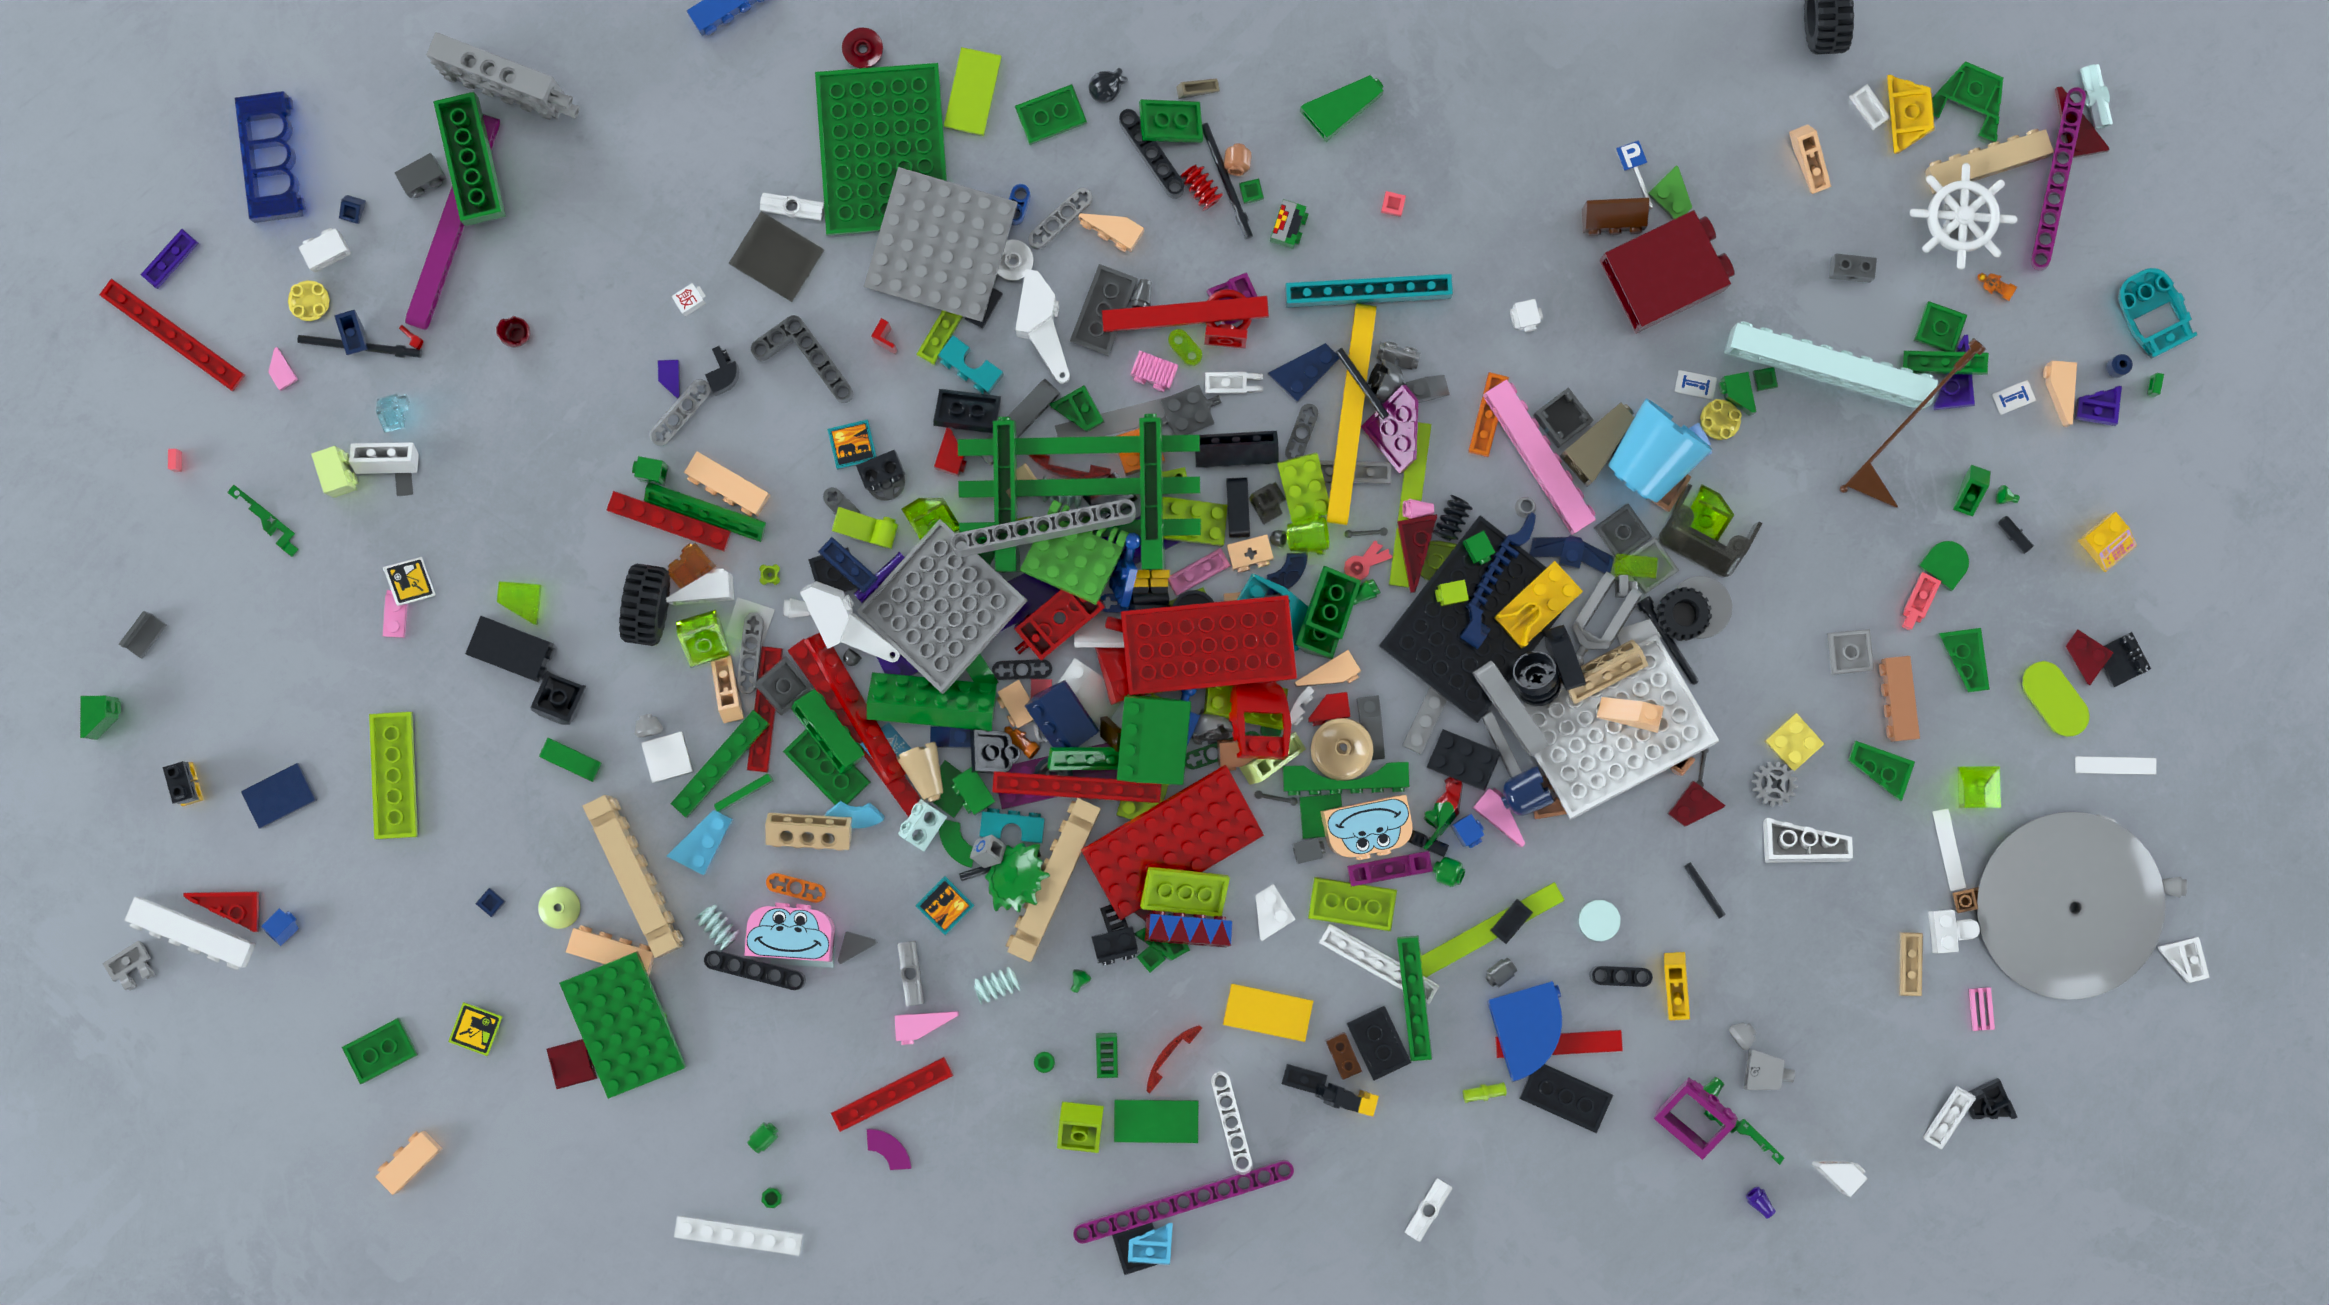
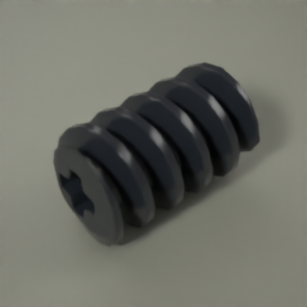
M1450 495L1453 500L1447 501V505L1450 508H1444L1443 510L1446 515L1440 516V520L1443 523L1437 522L1436 524L1439 530H1433L1435 535L1447 541H1451V539L1458 540L1454 533L1462 532L1458 525L1466 524L1462 517L1469 518L1465 511L1473 509L1468 502L1454 495Z

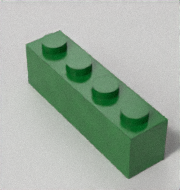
M813 689L794 702L791 710L840 774L861 761L865 755L862 746L854 741L849 729L841 724L837 713L828 707L821 693Z

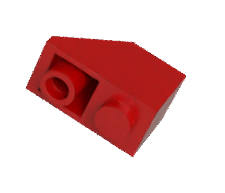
M1347 692L1326 694L1309 716L1308 723L1313 722V726H1320L1328 720L1350 718Z

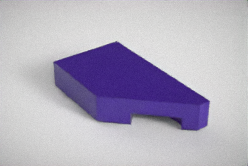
M658 360V381L677 399L680 397L679 360Z

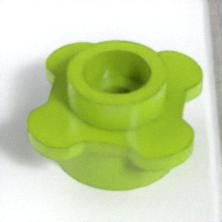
M777 564L773 566L761 565L759 568L761 571L760 583L762 585L767 583L779 584L778 572L780 567Z

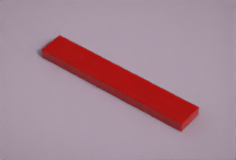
M762 646L758 679L782 659V648ZM757 688L754 710L770 725L750 746L747 770L768 773L776 710Z
M1621 1030L1561 1033L1559 1042L1552 1055L1623 1051ZM1495 1037L1496 1058H1504L1499 1038Z
M945 1057L832 1112L831 1115L839 1132L954 1075Z

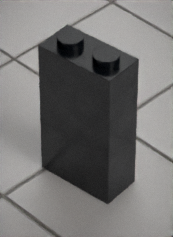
M480 616L465 654L539 683V680L543 679L547 672L545 665L547 660L552 659L555 648H553L554 644Z

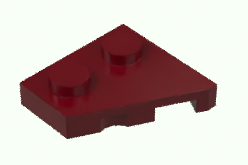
M2079 629L2076 630L2066 645L2088 685L2092 684L2113 654L2111 650Z
M1692 781L1667 814L1685 827L1724 808L1726 805L1695 781Z

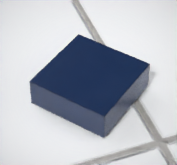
M488 888L475 904L490 917H493L506 901L494 890Z

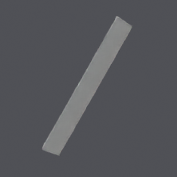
M1164 398L1102 413L1101 416L1105 422L1088 432L1072 421L1055 425L1057 437H1100L1138 428L1139 418H1144V414H1157V417H1165L1161 400Z

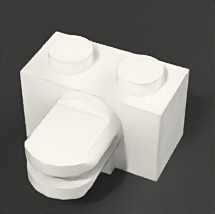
M1955 910L1928 911L1932 953L1959 952V940L1974 939L1980 932L1976 921L1972 919L1956 920Z

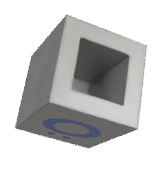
M993 835L977 839L974 842L970 858L983 868L1002 862L1006 845Z

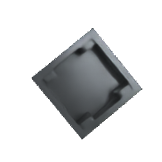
M1569 387L1533 415L1557 448L1594 421Z

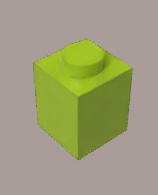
M1465 580L1440 584L1437 586L1438 590H1435L1436 600L1441 603V606L1469 600Z

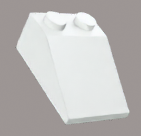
M713 569L712 573L703 575L667 597V603L674 606L735 601L733 576L725 571V569Z
M1076 658L1073 659L1059 682L1066 680L1091 719L1099 726L1101 717L1108 716L1111 719L1121 704H1110L1104 678Z

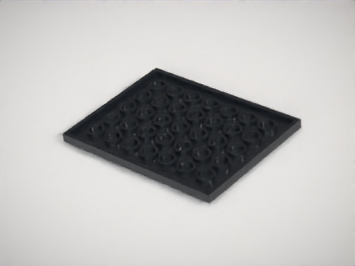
M1481 515L1474 521L1378 646L1475 723L1479 722L1493 703L1476 680L1473 672L1489 661H1492L1507 683H1509L1513 678V666L1517 659L1523 654L1533 651L1544 637V630L1550 629L1562 614V612L1559 613L1523 648L1493 618L1547 568L1520 546L1508 544V546L1520 554L1515 559L1504 552L1503 556L1511 562L1508 566L1501 562L1498 563L1497 566L1504 571L1501 575L1493 572L1492 576L1498 579L1495 585L1488 581L1486 586L1493 590L1490 595L1485 592L1481 594L1482 597L1488 600L1485 606L1481 604L1479 607L1483 610L1481 622L1491 628L1488 635L1478 649L1460 638L1470 621L1469 610L1465 606L1471 601L1472 594L1477 590L1476 586L1482 581V575L1488 570L1487 566L1489 563L1492 562L1490 560L1482 565L1480 562L1474 564L1463 541L1485 531L1496 553L1499 549V544L1506 537L1504 533ZM1465 580L1468 601L1441 606V603L1437 602L1435 590H1438V585Z

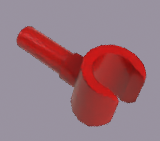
M401 325L399 329L411 338L409 345L420 349L423 345V339Z

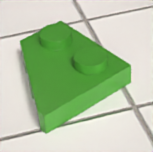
M1676 165L1648 193L1673 220L1692 209L1681 172Z

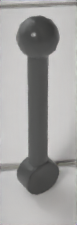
M1384 527L1380 530L1352 532L1351 530H1346L1345 537L1351 538L1357 535L1373 534L1385 536L1388 530Z
M1709 748L1701 751L1702 760L1699 778L1696 782L1701 787L1704 786L1702 779Z
M1261 791L1255 792V798L1257 799L1267 798L1288 802L1293 806L1298 803L1295 797L1289 799L1263 794Z

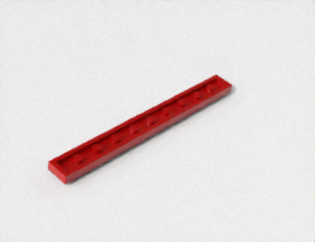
M802 639L787 651L816 691L824 696L828 707L837 713L841 724L849 729L854 741L861 744L860 736L804 642L805 639ZM863 748L864 757L909 817L914 805L920 801V796L905 776L887 784L875 762Z

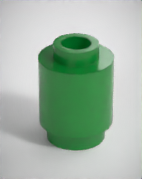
M763 1122L751 1134L750 1140L747 1143L759 1154L761 1151H765L778 1138V1129L770 1122L768 1124Z

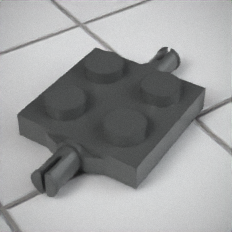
M1199 385L1161 400L1165 416L1161 418L1162 426L1168 424L1174 435H1188L1214 424L1210 407L1222 403L1221 399L1217 395L1207 400Z

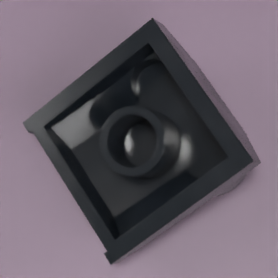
M547 671L532 702L531 711L559 724L570 725L575 718V712L586 689V685H580Z

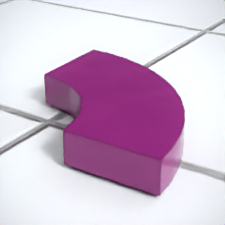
M867 1129L868 1151H876L883 1155L889 1164L890 1170L912 1168L908 1152L894 1136L882 1130Z

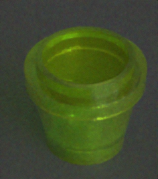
M1321 513L1313 514L1312 517L1287 524V540L1290 551L1325 555L1326 550H1329V530L1326 518L1322 517Z

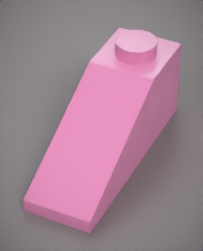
M1487 788L1472 809L1519 847H1523L1525 845L1523 837L1510 809L1505 808L1501 799L1504 795L1496 788H1493V790Z
M959 1011L895 1015L896 1041H901V1045L914 1044V1040L923 1037L959 1016Z

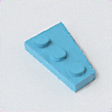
M713 810L667 857L705 875L733 819Z

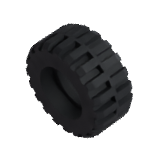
M1805 0L1804 22L1806 41L1812 53L1816 55L1845 53L1850 49L1854 30L1853 0Z
M637 563L628 570L623 587L619 617L620 637L627 643L654 646L660 642L665 627L669 606L666 598L670 596L669 571L664 567Z

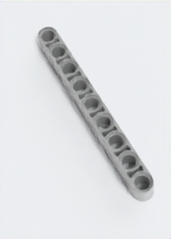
M1123 499L960 532L952 537L951 546L957 556L964 557L1128 524L1135 520L1136 509L1131 500ZM1124 508L1132 510L1128 515L1122 514L1121 511ZM1104 512L1111 514L1108 519L1100 517ZM1084 516L1091 518L1087 523H1081L1080 519ZM1066 520L1070 522L1067 527L1059 526L1061 521ZM1041 525L1049 526L1047 531L1042 532L1038 530ZM1021 529L1028 530V533L1024 536L1018 534ZM1001 533L1008 534L1004 540H999L997 537ZM980 537L987 538L984 544L977 543ZM960 541L967 543L963 548H957L956 544Z

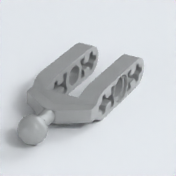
M1609 572L1603 575L1572 626L1581 644L1576 652L1580 666L1584 664L1583 656L1588 649H1609L1643 594L1635 588L1630 591L1601 639L1584 630L1616 579Z

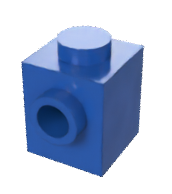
M280 908L261 926L265 933L280 946L299 929L295 923L297 919L289 911L284 913Z

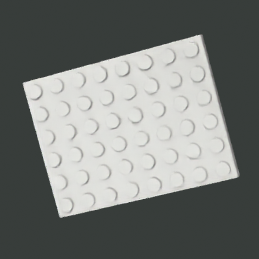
M1657 634L1637 644L1643 651L1648 663L1647 667L1574 704L1568 691L1561 684V691L1552 703L1545 706L1522 704L1549 744L1535 754L1534 757L1570 820L1719 742ZM1601 698L1642 701L1663 706V716L1658 733L1596 718Z

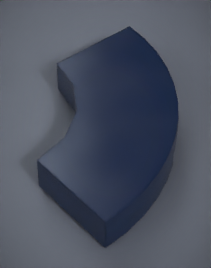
M1287 553L1286 562L1282 568L1275 573L1267 574V580L1290 589L1301 578L1306 568L1308 553ZM1271 588L1267 591V596L1279 594Z

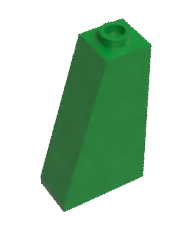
M1369 75L1303 104L1300 107V112L1327 142L1383 95L1384 90L1382 88L1384 86L1379 79H1374Z

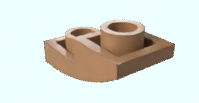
M1979 887L1953 893L1957 913L1978 909L1977 897Z

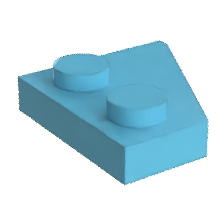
M1168 1223L1156 1230H1151L1144 1235L1130 1239L1128 1262L1170 1265L1173 1223Z

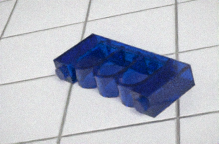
M284 91L236 97L235 107L249 219L254 223L303 217V210L306 209L305 201L298 194L300 186L298 178L290 171L296 163V154L294 149L287 143L293 131L292 124L287 116H291V109H293L292 98ZM272 118L282 119L283 130L278 136L253 140L250 121ZM276 146L286 148L287 157L282 164L256 169L254 149ZM281 174L289 176L290 186L286 192L278 195L259 196L257 178Z

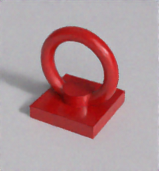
M1225 289L1214 293L1207 301L1247 297L1236 290ZM1252 319L1243 320L1238 327L1230 324H1219L1217 326L1215 323H1205L1207 326L1204 345L1245 349L1247 329Z

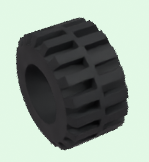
M1687 587L1677 588L1666 594L1660 600V604L1656 609L1658 610L1656 618L1659 620L1657 624L1659 627H1662V632L1664 634L1667 633L1669 638H1675L1677 641L1691 640L1705 632V629L1710 624L1709 620L1712 619V614H1710L1712 608L1711 605L1708 606L1707 602L1709 600L1707 597L1704 598L1702 592H1697L1694 588L1688 589ZM1679 602L1688 603L1695 612V619L1689 626L1678 624L1673 617V608Z

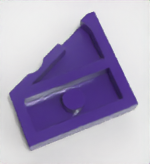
M2116 386L2114 389L2099 391L2093 395L2079 397L2076 402L2075 419L2116 426L2119 419L2122 386Z

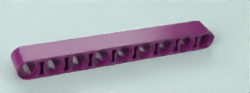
M2074 87L2068 91L2064 103L2031 257V265L2038 271H2042L2049 266L2053 253L2086 99L2085 91L2079 87ZM2078 94L2081 97V101L2074 103L2070 100V96ZM2073 114L2076 116L2077 121L2069 123L2066 121V116ZM2068 134L2072 137L2073 141L2071 143H2064L2061 137ZM2061 154L2066 155L2068 162L2065 164L2059 163L2057 156ZM2061 175L2064 178V182L2061 184L2055 183L2053 176ZM2050 195H2057L2060 202L2052 204L2049 202L2048 197ZM2052 215L2055 218V222L2047 224L2044 221V217ZM2042 235H2047L2050 237L2051 242L2044 245L2040 242L2039 238ZM2043 255L2047 262L2039 265L2036 263L2035 257Z

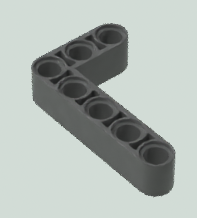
M791 315L752 343L751 352L753 356L759 361H765L794 341L834 397L841 403H847L852 399V388L799 316ZM794 321L800 323V327L796 331H792L789 328L790 324ZM780 333L783 335L781 342H773L775 334ZM805 338L812 339V344L809 347L802 346V341ZM759 346L766 347V352L762 355L756 354V349ZM821 354L824 356L822 363H814L816 355ZM829 371L836 372V378L832 381L826 379V374ZM840 388H847V396L839 397L838 390Z

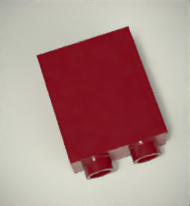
M1695 210L1605 252L1599 260L1636 334L1724 292L1731 285L1729 278L1735 275L1733 265L1725 253L1717 256L1710 242L1716 239V233L1708 217L1704 216L1699 219Z

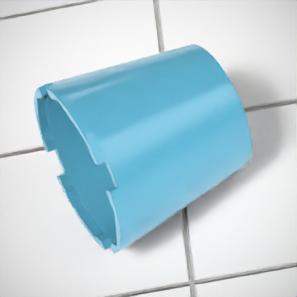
M1646 398L1610 459L1608 466L1614 471V475L1621 481L1625 480V485L1634 492L1638 490L1637 493L1646 500L1649 498L1657 503L1712 451V448L1687 426H1678L1672 421L1674 416Z

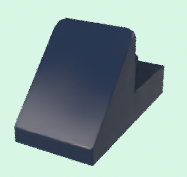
M355 309L334 315L346 355L368 350L362 332L364 327Z

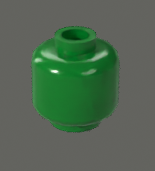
M1444 857L1440 862L1436 861L1433 873H1436L1435 879L1437 882L1449 887H1455L1457 884H1461L1465 875V869H1463V864L1460 861Z

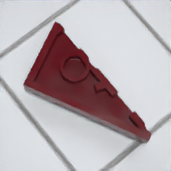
M2062 86L2055 88L2060 118L2062 117L2065 99L2068 94ZM2082 113L2073 158L2108 152L2110 150L2109 146ZM2069 114L2066 116V121L2075 123L2077 118L2075 115ZM2064 135L2065 143L2073 141L2070 135Z
M1437 514L1397 521L1410 593L1416 592L1437 520Z

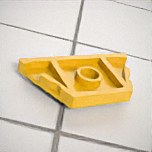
M1887 75L1894 154H1898L1935 130L1932 91L1930 87L1918 85L1893 75Z

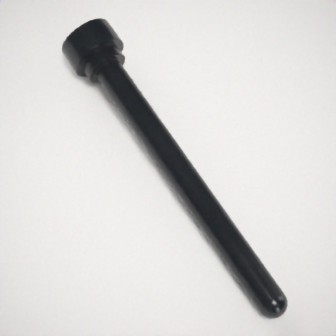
M1650 596L1644 598L1637 603V608L1648 615L1691 684H1697V676L1674 640L1669 638L1667 633L1664 634L1662 627L1658 626L1659 620L1656 618V612L1653 609L1654 601Z

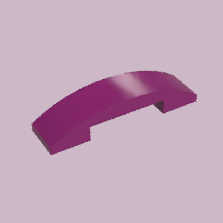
M1429 851L1347 866L1351 887L1433 872Z

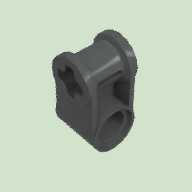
M831 487L825 490L823 500L835 516L838 507L861 513L837 488ZM830 492L832 494L838 493L836 502L833 500L828 501V494Z

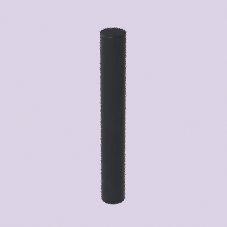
M1689 862L1683 866L1717 917L1720 919L1726 915L1692 863Z

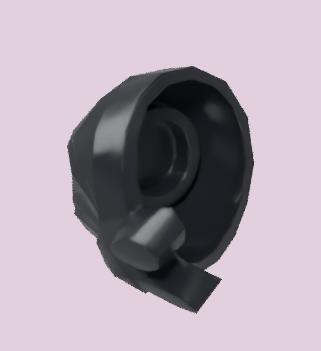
M1118 68L1114 72L1101 71L1091 78L1088 88L1094 100L1109 102L1118 96L1121 85L1128 81L1127 77L1121 75L1122 69Z

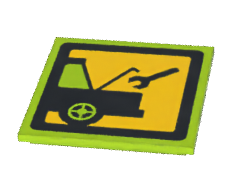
M463 1002L448 1042L488 1056L502 1016Z

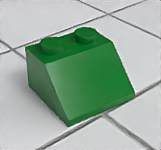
M106 695L80 696V738L97 740L118 719V714L121 713V703L118 701V698Z

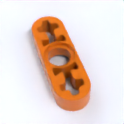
M779 873L770 874L766 879L767 888L776 893L814 903L821 902L826 897L825 888L817 883ZM777 876L779 881L786 883V878L789 879L786 885V892L783 891V886H777L776 889L773 888V884L770 883L771 879H775ZM793 882H799L802 885L800 893L794 894L791 892L790 886ZM806 884L810 885L808 887L810 890H815L818 887L822 895L813 899V894L806 893L807 897H803L806 891Z

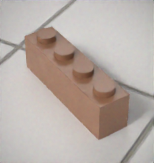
M1902 656L1882 659L1879 664L1880 676H1883L1884 684L1881 685L1883 697L1885 696L1886 698L1884 715L1888 717L1889 723L1886 726L1887 737L1890 738L1891 742L1920 739L1911 657Z

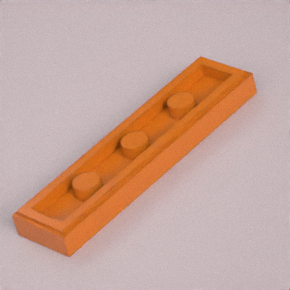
M1489 372L1483 395L1503 381H1508L1509 377ZM1483 396L1468 452L1489 457L1498 419Z

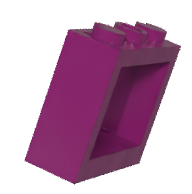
M1690 1077L1657 1110L1654 1117L1659 1124L1702 1160L1735 1127L1738 1119L1730 1108L1724 1107L1715 1095L1706 1092L1700 1083H1697L1696 1080L1693 1081ZM1686 1094L1690 1095L1724 1124L1708 1143L1670 1112Z

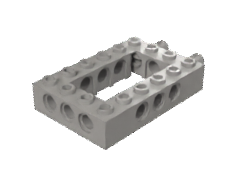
M435 32L426 55L431 60L430 63L435 65V68L440 71L439 73L444 76V79L453 83L456 80L460 81L464 87L471 90L475 88L481 89L482 93L489 97L499 96L501 101L510 105L513 102L517 103L525 111L532 112V110L539 112L540 116L549 120L551 117L558 119L560 113L571 116L574 119L577 117L580 107L572 104L573 97L566 95L552 76Z

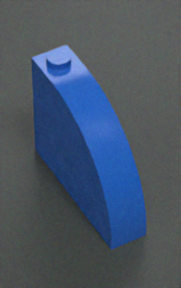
M1553 981L1487 1001L1512 1082L1521 1080L1541 1068L1551 1057L1559 1042L1562 1029V1011L1558 998L1561 997L1558 985L1554 986Z

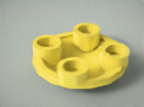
M307 280L291 287L288 305L295 317L303 321L317 320L325 315L329 308L330 298L322 284Z
M1715 399L1702 410L1700 416L1701 426L1704 432L1711 438L1727 440L1739 430L1742 414L1731 402Z

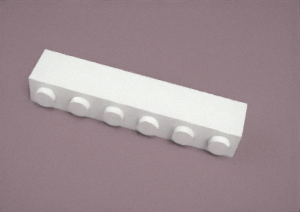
M134 897L124 920L131 923L130 927L140 931H142V928L150 931L149 934L154 937L161 938L164 936L169 938L168 942L177 946L184 944L189 946L187 950L197 954L204 952L208 954L207 958L217 962L221 959L227 962L226 965L237 970L239 967H247L256 945L253 942L142 897Z

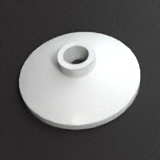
M1007 240L997 274L1009 281L1024 278L1026 269L1031 270L1033 267L1034 258L1031 249L1022 241ZM1015 258L1017 263L1011 265L1009 263L1010 259Z

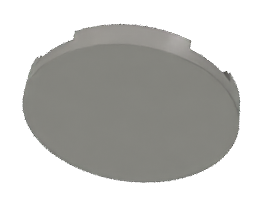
M1706 576L1692 577L1677 586L1678 589L1687 587L1688 589L1694 588L1695 591L1702 592V596L1704 598L1707 597L1709 600L1707 602L1708 606L1711 605L1712 608L1710 610L1712 619L1709 620V626L1705 629V632L1695 638H1709L1721 632L1728 624L1732 615V601L1727 589L1717 580ZM1679 602L1673 608V617L1678 624L1689 626L1695 619V612L1688 603Z

